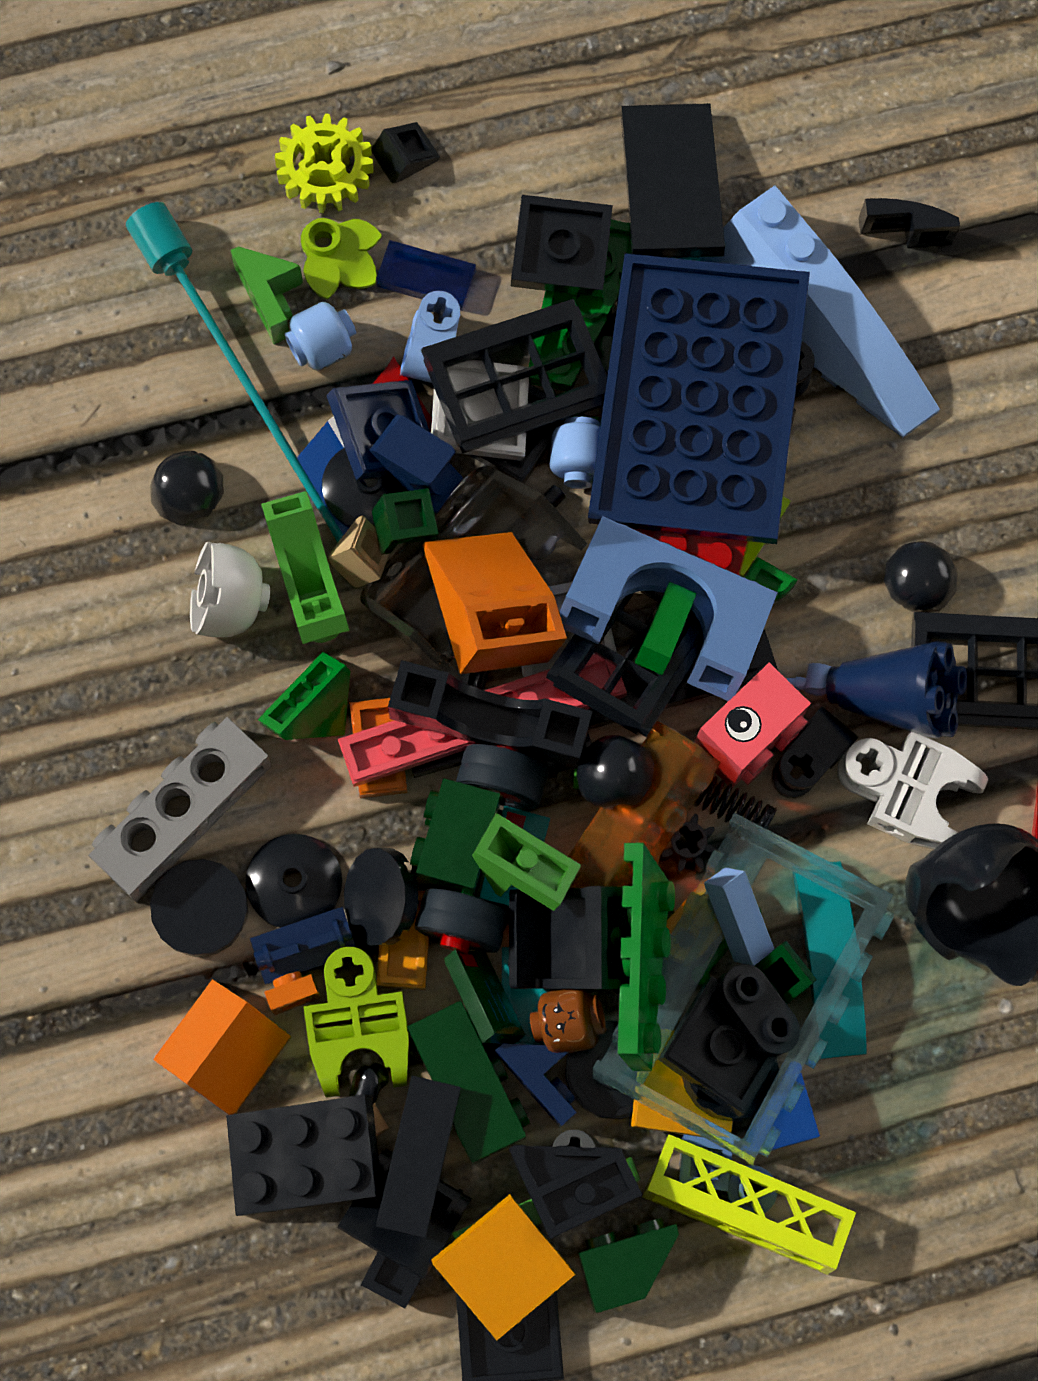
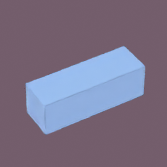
M725 867L705 881L704 885L734 962L755 966L774 950V946L745 871Z

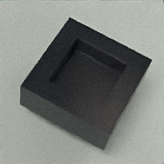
M377 1252L361 1286L406 1309L421 1277Z

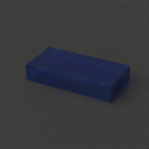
M389 240L376 279V286L418 299H423L428 293L433 291H445L458 301L460 311H464L476 274V264Z

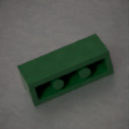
M461 1000L407 1026L408 1032L431 1080L461 1087L453 1126L472 1165L526 1139L523 1128L530 1125L528 1116L518 1097L509 1101L501 1085L502 1082L509 1079L496 1052L487 1056L476 1028Z

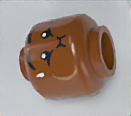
M559 989L546 992L539 998L538 1011L530 1013L531 1030L535 1041H544L548 1050L554 1053H573L591 1049L597 1045L599 1035L606 1033L605 1015L598 994L591 996L587 989Z

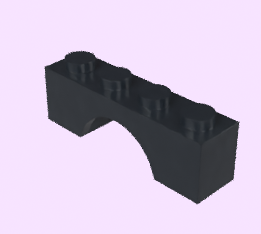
M401 660L388 704L391 720L485 745L514 750L536 759L578 769L592 716V711L545 698L540 700H523L490 693L468 685L448 672Z

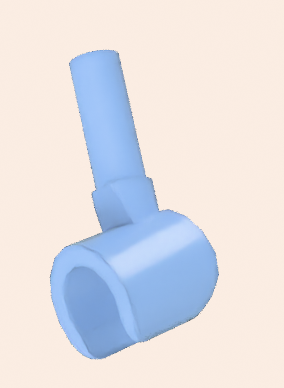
M810 663L806 678L786 679L797 690H804L815 696H823L826 694V679L831 666L821 663Z

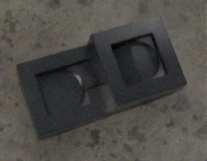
M867 198L858 217L860 235L905 232L907 248L952 245L960 227L959 217L930 205L901 199Z

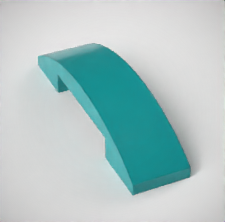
M839 861L793 866L798 915L802 917L808 969L817 979L811 985L813 1002L811 1016L817 1060L866 1055V1023L861 970L853 915L842 863Z

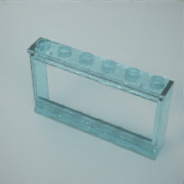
M734 813L729 822L727 835L719 849L713 851L696 891H692L683 907V914L674 931L670 934L671 950L669 957L663 958L661 974L666 982V999L663 1005H658L657 1023L661 1029V1048L658 1054H653L652 1068L724 938L704 882L726 867L745 871L752 887L767 858L865 908L801 1028L796 1046L789 1051L743 1139L646 1087L644 1083L651 1071H632L618 1055L619 1023L612 1035V1043L602 1061L597 1060L593 1067V1078L603 1084L606 1083L753 1165L759 1153L767 1158L769 1157L782 1131L774 1127L780 1112L784 1109L792 1113L805 1088L804 1085L797 1082L805 1065L815 1069L828 1042L820 1038L828 1021L838 1025L851 1000L842 994L851 978L860 983L873 958L872 955L865 951L873 936L881 940L883 939L895 913L887 910L893 894Z

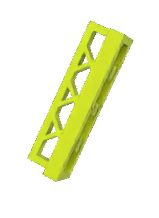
M670 1134L666 1138L654 1172L649 1178L642 1196L645 1199L826 1275L837 1269L856 1212ZM673 1150L692 1157L701 1177L683 1184L664 1176ZM704 1163L718 1169L708 1173ZM727 1172L740 1178L747 1197L733 1203L719 1199L711 1179ZM750 1182L766 1189L755 1193ZM704 1183L708 1194L693 1187ZM773 1192L783 1195L787 1198L794 1216L779 1223L769 1220L765 1217L758 1199ZM750 1202L755 1213L745 1210L740 1206ZM798 1202L807 1205L812 1209L802 1213L798 1205ZM823 1212L841 1220L832 1246L813 1238L805 1218ZM797 1222L802 1233L786 1226Z

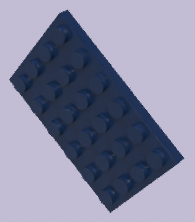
M635 254L624 255L588 512L589 524L598 525L602 516L633 529L777 544L810 272Z

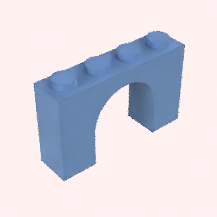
M602 516L559 613L564 629L599 644L611 614L622 598L639 591L664 593L668 583L672 582L697 593L691 610L698 618L703 633L702 646L687 683L729 701L736 695L747 674L778 592Z

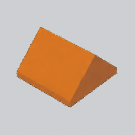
M212 979L153 1060L228 1115L236 1114L291 1039V1036L248 1002Z

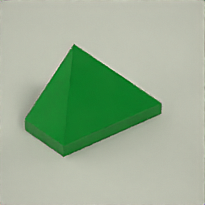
M322 652L261 715L258 721L284 740L345 735L351 671L343 663Z

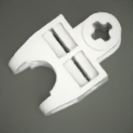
M911 732L903 740L899 750L877 739H861L855 742L841 757L837 769L839 780L847 790L876 803L868 820V825L909 844L933 850L943 841L958 833L948 827L949 822L942 818L938 812L936 799L939 791L953 790L957 792L958 788L972 793H983L988 782L986 774L958 752L914 732ZM862 758L870 761L869 769L871 772L868 775L860 772L862 769V764L860 763Z

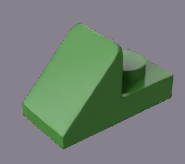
M239 246L230 250L234 268L273 344L285 340L284 334L289 331L287 320H290L293 315L283 293L303 283L301 267L296 263Z
M497 813L491 820L472 855L495 894L501 897L512 885L553 911L562 903L581 867L576 861Z

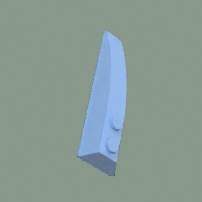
M775 185L740 209L723 227L725 239L724 256L699 257L701 261L810 272L802 341L811 348L815 358L814 367L822 373L821 377L834 387L839 385L855 397L858 405L902 438L939 412L940 408L914 366L862 291Z

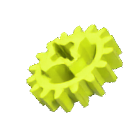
M325 114L322 123L318 124L315 123L311 115L307 116V127L301 129L293 123L290 126L292 139L287 137H280L279 139L282 152L275 153L276 167L279 168L276 171L279 185H286V196L289 199L300 195V204L303 209H306L311 202H316L319 213H324L327 203H333L334 207L341 211L343 210L342 199L347 197L350 201L356 203L359 200L357 187L368 190L370 186L367 174L374 172L373 159L369 158L372 156L370 142H362L363 133L360 127L349 132L347 118L343 117L335 125L331 123L330 114ZM301 153L303 160L298 163L299 169L296 171L294 168L298 154ZM353 156L355 160L354 166L349 174L346 171V166L350 164L349 158Z

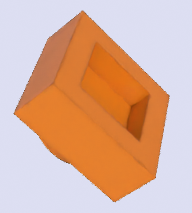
M300 971L292 972L273 980L274 988L264 992L274 1015L321 998L312 975L302 977Z

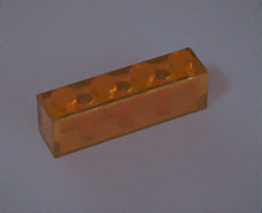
M657 721L642 743V746L651 752L655 766L652 785L637 805L622 804L616 805L614 810L604 808L598 810L568 856L581 865L569 888L632 886L633 866L631 863L624 862V843H644L658 864L660 854L674 833L685 823L687 813L701 792L710 785L714 772L721 762L696 743Z

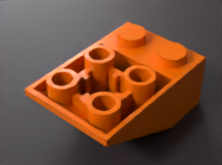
M512 532L424 542V552L460 674L548 663L567 639L554 594Z

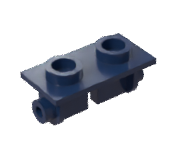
M343 907L250 938L254 957L265 985L272 983L273 980L296 971L301 973L324 965L328 957L337 949L356 947Z

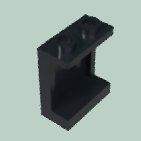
M589 886L585 888H569L562 903L555 911L519 889H511L509 891L508 910L510 988L620 989L622 984H630V977L625 975L621 959V938L631 936L627 909L622 907L623 887Z

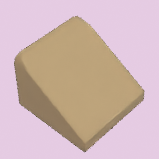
M362 515L354 521L335 545L327 560L352 586L359 588L381 579L389 554L381 555L375 527Z

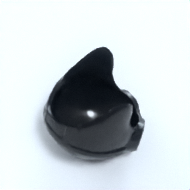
M1000 823L978 825L949 837L925 856V858L910 865L905 883L908 909L915 917L914 925L937 953L949 961L963 957L985 965L995 976L1013 986H1023L1034 978L1038 971V839L1022 828Z

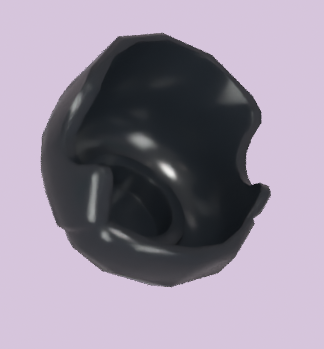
M196 451L174 453L165 458L156 468L150 484L151 503L162 518L177 525H186L191 520L208 517L224 494L223 474L215 461L203 453Z
M911 542L899 547L886 562L884 583L891 599L902 605L905 609L912 612L933 609L939 611L948 604L956 593L958 572L949 553L932 542Z
M620 735L603 736L582 752L576 774L579 790L586 801L593 803L596 807L614 810L616 805L634 806L641 802L652 785L655 766L651 752L638 742Z

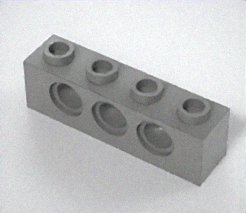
M228 717L219 725L216 722L208 725L196 739L198 746L185 759L182 756L174 759L161 775L164 780L151 793L148 790L140 793L128 806L127 812L129 815L117 827L109 825L94 839L92 846L95 849L88 856L135 902L272 767L269 756ZM218 762L225 766V772L218 781L205 782L200 779L201 771L207 764ZM177 796L189 798L191 801L190 808L184 815L171 817L166 814V807L171 799ZM150 830L156 834L155 843L149 850L137 852L132 849V841L137 833Z

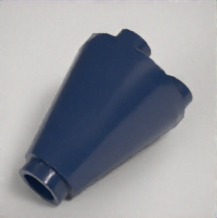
M936 641L843 662L840 666H832L826 679V694L831 704H838L844 710L929 738L954 737L958 727L957 696L963 695L966 690L967 672L964 666H956L952 644Z

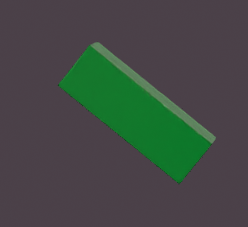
M672 582L668 583L635 660L636 664L663 675L697 593Z

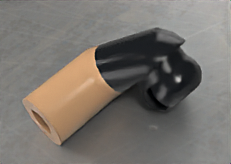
M379 1063L361 1066L355 1072L348 1096L372 1095L376 1137L389 1129L376 1106L380 1089L389 1082V1074L386 1068Z

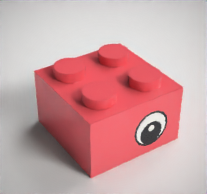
M769 662L700 728L692 750L727 785L732 783L733 788L741 780L749 785L768 766L767 763L774 756L771 751L775 747L782 753L795 741L799 732L808 723L803 716L811 703Z

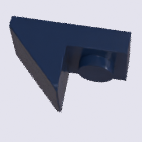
M396 415L370 449L371 453L406 491L429 488L434 513H438L463 479L449 463L456 450L403 415Z
M503 1043L495 1050L501 1062L559 1128L577 1113L570 1105L576 1098L558 1077H555L550 1082L544 1076L568 1052L554 1053L549 1051L546 1045Z

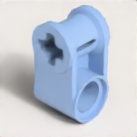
M433 291L422 299L419 309L413 317L410 335L403 354L400 376L432 383L423 362L424 358L421 349L456 337L460 318V306L451 294L445 291ZM431 312L439 314L441 324L433 322L434 316Z

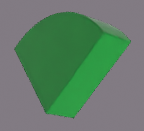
M759 557L755 559L745 576L748 580L755 581L766 588L778 592L774 602L789 594L798 579Z

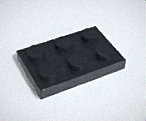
M364 1094L226 1115L236 1216L383 1197L372 1095Z

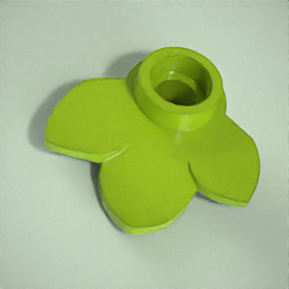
M318 218L307 224L301 234V247L307 256L303 273L312 291L319 297L327 300L332 297L340 283L345 287L354 289H365L374 286L377 281L376 266L367 251L380 241L382 234L373 225L361 219H351L338 224L328 218ZM325 237L332 241L328 247H318L316 245L317 240Z

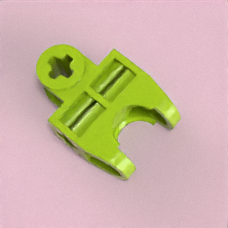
M357 947L337 949L328 957L324 966L328 1002L303 1006L309 1051L325 1097L340 1096L338 1075L342 1072L343 1061L350 1052L361 1048L373 1050L382 1058L385 1068L390 1067L394 1088L407 1086L409 1032L403 991L378 994L375 968L371 957L364 950ZM345 957H352L353 964L362 965L364 969L363 974L355 978V985L353 986L347 985L345 978H337L336 968L344 965ZM398 1013V1016L361 1022L363 1017ZM352 1019V1023L350 1024L336 1025L316 1029L317 1024Z

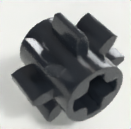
M696 813L691 817L690 822L681 823L677 816H672L670 820L673 829L672 834L663 831L659 832L657 837L660 842L668 844L667 849L664 850L659 858L660 861H667L671 858L677 864L676 874L678 875L681 874L685 866L693 865L699 873L702 872L704 869V862L701 859L702 854L711 857L717 853L716 847L707 844V839L714 833L715 828L708 827L703 829L697 824L698 814ZM682 834L687 840L695 838L698 841L693 854H691L688 848L679 850L676 847Z

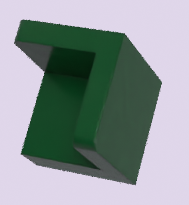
M429 488L383 494L371 511L381 555L392 553L398 544L435 539L439 534Z

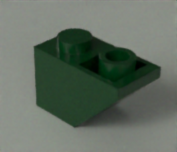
M658 1218L633 1226L636 1236L616 1241L614 1232L585 1240L587 1251L577 1253L594 1313L643 1300L647 1297L679 1235L676 1224L664 1227L662 1218Z

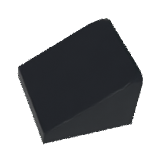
M418 122L383 129L371 149L372 154L392 183H397L437 162L440 158Z

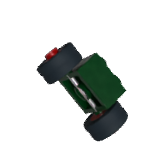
M471 744L464 751L462 765L456 781L443 778L440 791H430L423 818L426 819L424 827L429 828L426 838L417 836L410 859V865H412L411 873L416 874L418 889L426 890L423 894L420 911L415 922V929L418 932L441 941L440 946L451 951L457 950L468 954L469 950L486 953H496L499 951L503 940V932L508 922V912L500 906L476 896L482 871L472 855L496 813H500V805L520 809L538 808L549 772L545 764L514 750L493 745Z

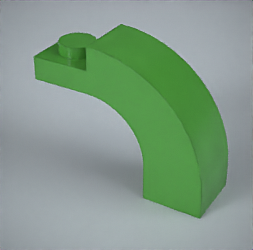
M307 491L262 503L261 506L302 643L305 644L311 641L316 643L327 642L336 638L339 633L349 631Z

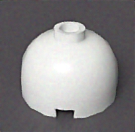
M206 542L200 552L195 569V574L201 575L198 590L192 589L191 630L196 632V635L206 637H232L246 631L255 621L258 611L265 612L267 610L270 599V585L262 583V571L254 557L245 550L229 544Z

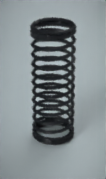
M683 760L667 790L668 793L671 792V795H674L682 786L679 793V799H682L690 789L686 799L687 803H690L697 794L694 807L699 806L704 799L702 811H705L713 800L709 810L710 815H713L721 804L717 813V819H720L729 807L724 822L728 823L736 812L732 827L739 823L745 813L740 825V831L746 828L753 817L747 834L751 835L760 822L754 838L758 839V841L762 840L777 811V807L774 808L773 805L767 804L759 814L763 801L759 800L751 811L755 802V796L750 797L744 806L748 796L747 792H744L736 803L740 788H736L727 801L732 790V783L726 787L720 796L725 781L721 780L712 793L717 776L711 779L704 790L710 775L709 772L704 774L696 787L702 768H698L688 783L694 769V763L690 765V761Z

